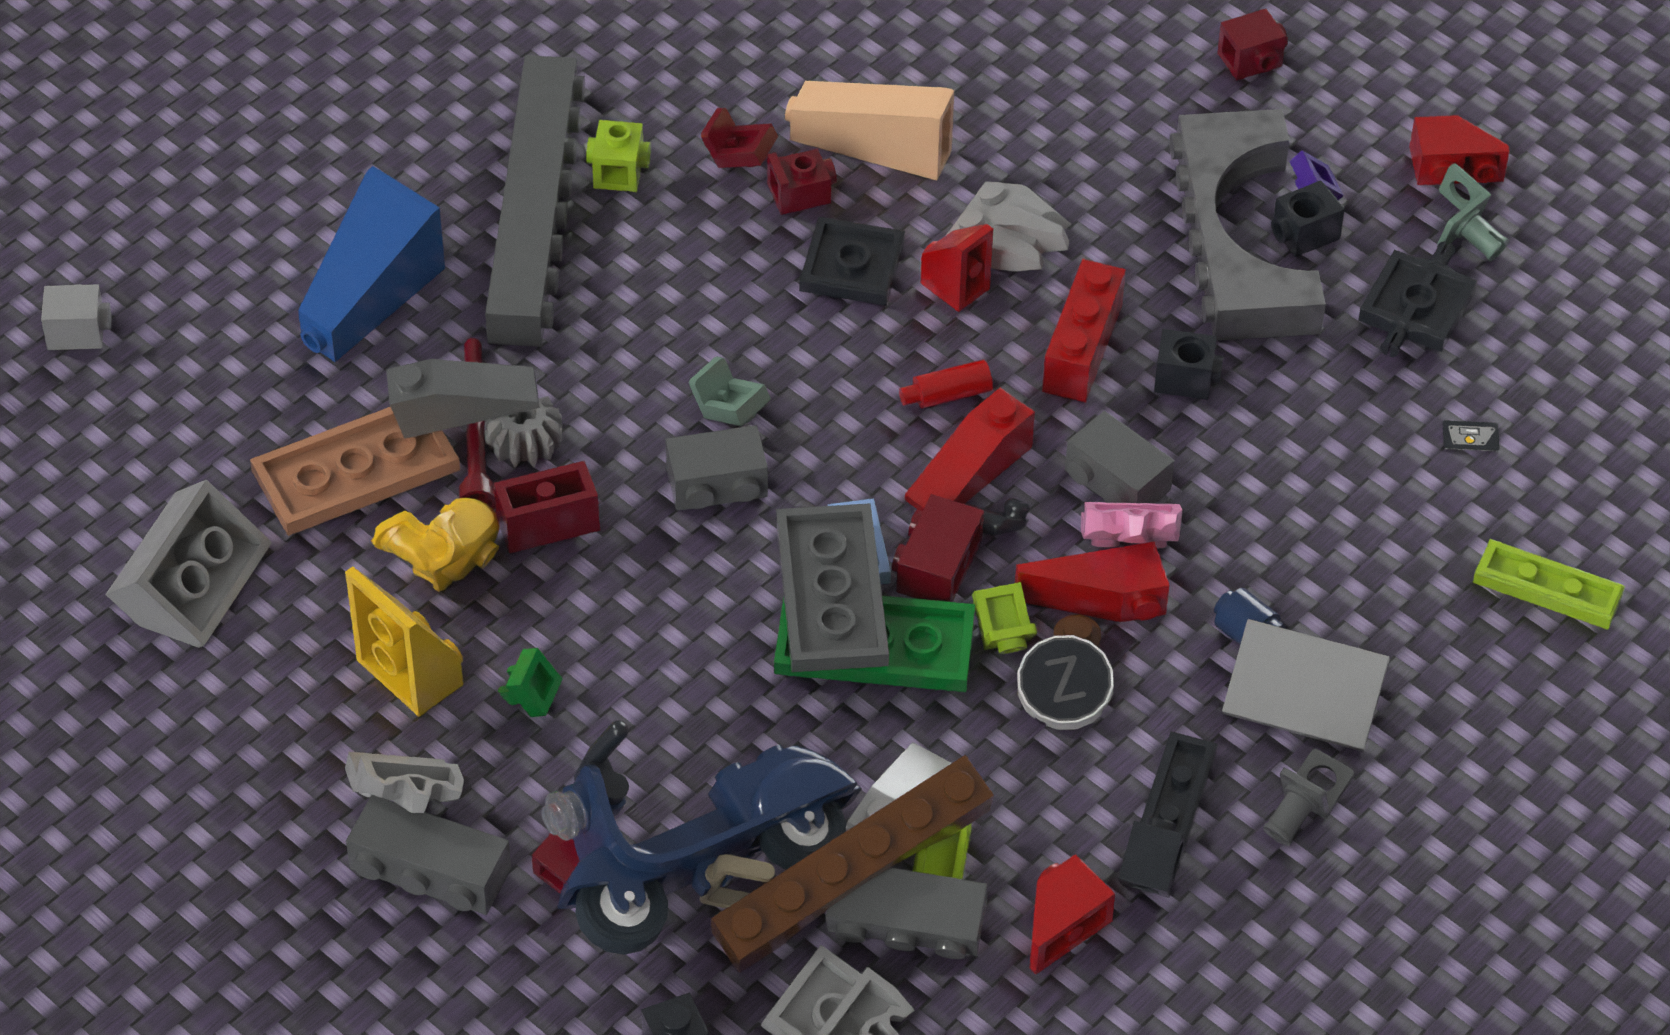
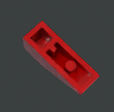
M1000 387L969 412L905 493V501L920 511H923L931 494L965 504L1032 448L1035 412Z
M1155 541L1016 564L1015 583L1021 582L1025 603L1116 622L1149 620L1156 616L1166 615L1170 585Z

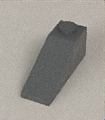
M428 359L386 369L389 404L404 439L540 408L536 374L533 367Z

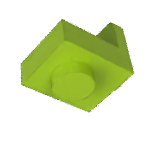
M1021 582L974 591L972 598L975 604V612L984 650L998 648L999 654H1009L1026 649V642L1033 639L1037 634L1035 623L1030 624Z

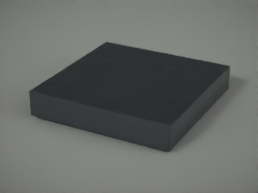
M818 216L799 280V291L887 306L905 242V231Z

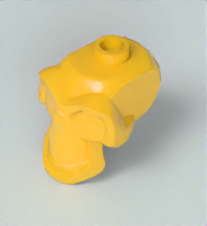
M457 498L449 505H445L439 511L441 514L437 515L430 525H424L411 512H400L381 522L375 528V534L371 542L377 549L393 553L412 564L413 573L418 577L428 580L433 584V588L440 592L445 590L453 581L463 579L476 565L483 569L497 553L499 546L494 542L498 536L500 524L496 513L486 503L471 498Z

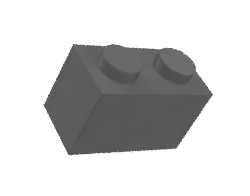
M1104 410L1067 441L1065 471L1069 473L1075 482L1090 488L1101 496L1106 503L1155 504L1171 490L1175 460Z
M757 425L665 439L666 469L676 511L692 508L701 509L711 505L738 501L748 502L753 499L768 497V467Z

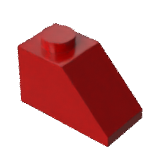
M988 224L957 229L947 234L941 240L930 243L921 256L920 283L958 312L971 304L990 289L994 228Z
M1076 854L1060 865L1058 863L1050 865L1041 873L1037 880L1029 967L1036 975L1107 926L1113 919L1115 893Z

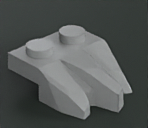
M985 181L947 233L949 234L957 229L988 224L994 228L991 268L1008 271H1027L1042 269L1044 264L1041 256L1042 253L1068 250L1069 239L1064 229H1067L1071 223L1024 185Z
M348 752L345 766L353 792H359L366 797L375 795L392 800L411 813H424L428 802L432 800L438 802L456 801L462 793L464 778L458 764L446 763L444 759Z
M820 945L766 1016L761 1026L772 1035H899L891 1026L890 1021L902 1022L915 1010L896 987L869 967L866 968L863 974H860L827 948Z

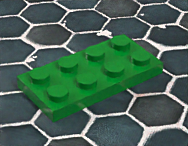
M882 596L889 666L792 672L783 597L774 658V674L966 692L975 604Z

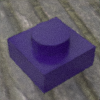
M1303 150L1289 161L1297 176L1295 184L1298 189L1321 180L1338 201L1344 196L1329 165Z

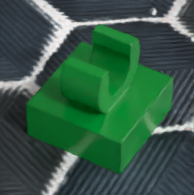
M539 648L523 649L516 665L508 667L506 671L510 676L506 686H500L497 691L509 705L520 704L530 717L546 716L563 678Z

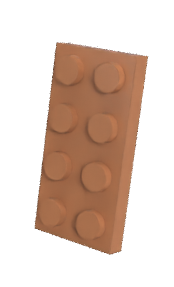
M391 407L250 459L252 473L288 536L460 471L459 457L442 430L404 439Z

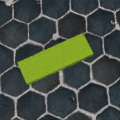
M1492 539L1487 544L1473 579L1475 584L1609 630L1625 589V585Z

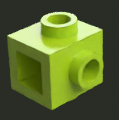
M599 120L596 138H588L586 161L588 164H592L593 188L637 192L641 168H649L651 156V142L643 141V123Z

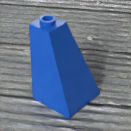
M372 166L367 170L298 310L301 329L300 336L303 343L315 353L320 352L336 362L445 269L440 207L376 167Z

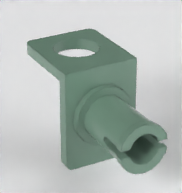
M1454 163L1448 168L1439 191L1460 212L1447 222L1437 245L1440 242H1446L1447 246L1457 237H1464L1483 253L1489 261H1493L1507 247L1509 239L1502 236L1481 217L1491 194ZM1454 181L1462 183L1468 189L1470 200L1462 198L1457 193Z

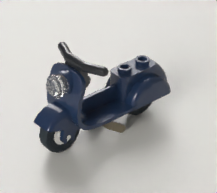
M616 720L608 726L588 749L574 774L575 782L564 787L563 792L554 791L549 793L545 799V806L542 808V818L548 831L566 841L573 839L580 860L561 890L558 908H576L575 915L580 930L592 944L604 951L622 955L640 952L658 938L667 922V894L692 884L695 892L700 895V902L728 908L749 893L719 887L720 885L723 887L727 886L733 876L768 882L775 875V869L770 863L749 858L764 852L772 863L787 870L846 832V820L842 809L849 806L855 800L862 788L848 772L831 759L797 745L784 749L779 744L762 752L753 763L744 767L740 762L733 763L716 774V782L708 793L716 810L650 839L630 845L623 837L614 818L626 804L625 796L629 790V783L626 777L621 773L614 772L608 759L629 733L628 725L624 721Z

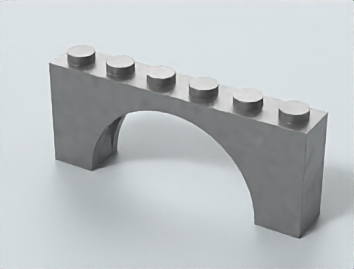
M1283 109L1179 115L1177 133L1170 134L1172 160H1179V165L1176 166L1177 190L1185 191L1186 195L1182 200L1183 221L1185 224L1191 223L1192 230H1189V251L1191 256H1198L1199 261L1195 264L1197 289H1204L1205 296H1202V318L1204 323H1211L1213 335L1217 336L1216 341L1315 335L1322 332L1326 303L1319 271L1283 268L1252 256L1227 235L1216 213V209L1222 199L1236 186L1263 174L1286 170L1290 140Z

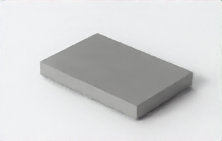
M1248 619L1222 713L1364 752L1390 658L1386 655Z

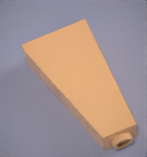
M805 81L798 96H791L789 99L785 120L790 122L791 141L937 181L952 152L955 90L942 87Z

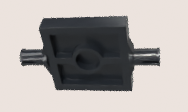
M1440 242L1430 259L1413 257L1394 249L1362 304L1358 318L1360 322L1388 332L1380 346V350L1384 355L1387 356L1391 349L1390 357H1396L1405 340L1414 341L1440 352L1443 351L1475 294L1478 281L1459 274L1447 266L1456 252L1452 244L1449 243L1445 250L1446 242Z

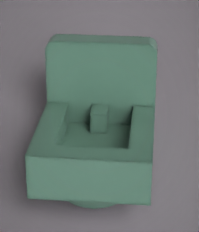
M714 357L689 381L690 388L703 417L710 420L743 426L754 419L757 412L771 400L765 384L733 378L725 358Z

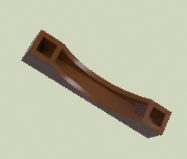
M965 754L712 917L711 932L737 971L741 973L781 947L828 908L866 882L911 855L951 837L991 810L994 794Z

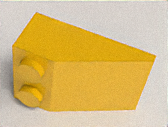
M352 566L345 571L356 659L418 717L463 686L461 666L463 657L452 641L449 639L442 640L431 630L429 623L422 614L417 611L411 612L399 600Z

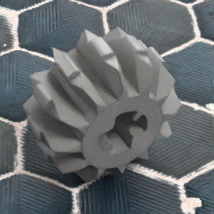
M549 396L539 398L540 408L485 420V441L488 444V448L494 450L498 461L510 458L514 468H516L521 461H528L535 467L538 457L551 460L554 448L560 447V442L562 441V416L559 413V408L553 407Z

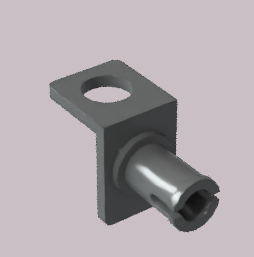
M1313 749L1297 773L1284 767L1280 772V778L1285 797L1268 823H1265L1263 826L1264 832L1277 842L1290 846L1293 837L1311 811L1327 819L1354 778L1353 769L1318 749ZM1318 768L1330 769L1336 776L1334 787L1326 792L1321 787L1308 781L1309 774L1313 770Z

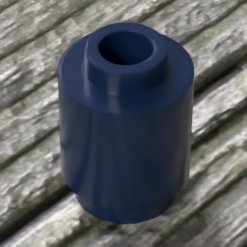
M1239 588L1234 592L1232 590L1227 591L1220 597L1214 607V613L1216 614L1215 626L1240 645L1248 619L1286 629V625L1280 622V615L1245 588Z

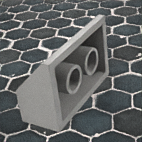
M204 480L174 493L105 595L140 627L200 648L206 644L272 542L208 480Z

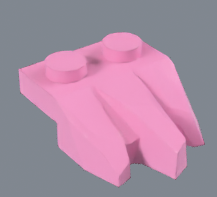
M1085 502V512H1081V533L1083 539H1091V545L1097 547H1117L1120 545V542L1142 544L1155 541L1157 548H1165L1167 541L1179 540L1182 508L1180 504Z

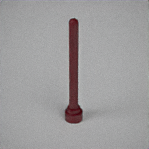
M469 338L464 343V361L483 363L482 344L477 338ZM484 420L466 425L468 476L465 477L459 486V498L479 500L494 510L496 507L494 482L486 475Z

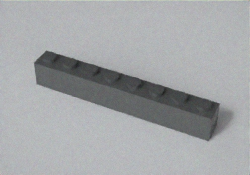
M525 55L485 313L488 344L542 347L544 329H552L554 303L548 302L549 295H557L558 268H553L554 262L562 261L563 235H558V229H566L568 214L567 202H562L563 196H571L572 170H567V164L575 165L577 145L576 138H571L572 133L580 132L581 108L576 107V102H584L585 76H577V58Z

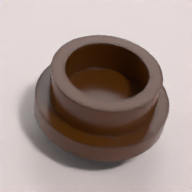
M1069 615L1059 620L1054 627L1053 636L1074 635L1091 641L1097 647L1100 646L1101 629L1093 619L1087 616Z

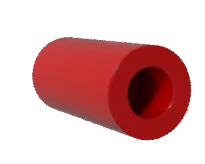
M982 359L914 376L913 385L899 388V396L904 406L918 403L919 407L923 409L991 392L993 389L992 376L987 362Z

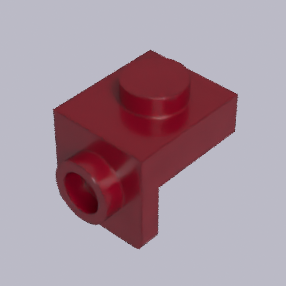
M717 108L701 132V138L718 168L761 166L779 137L772 123L736 126L726 108Z

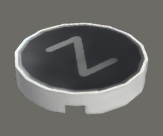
M1074 635L1053 636L1036 643L1024 655L1017 673L1018 697L1025 711L1034 719L1036 717L1038 720L1045 722L1046 726L1057 730L1078 729L1093 723L1102 715V711L1107 707L1113 695V669L1105 653L1091 641Z

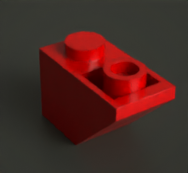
M1458 115L1414 117L1409 148L1417 185H1441L1448 168L1454 163L1478 183L1504 182L1510 153L1508 144Z

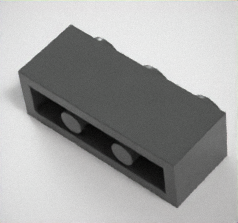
M375 795L370 796L346 839L349 867L362 877L370 880L381 879L399 885L411 894H425L446 901L449 905L461 911L472 910L487 915L511 870L509 840L426 812L411 813L397 803Z
M889 868L828 908L826 912L827 929L829 932H835L837 938L848 942L861 943L865 941V938L883 940L886 946L901 951H912L915 949V946L935 949L937 955L949 959H964L965 954L977 956L987 904V883Z

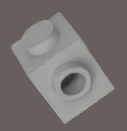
M99 284L44 286L41 322L47 350L102 348L103 330H111L112 318L110 303H102Z

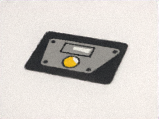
M1444 420L1442 423L1443 443L1446 449L1498 451L1500 449L1497 423Z

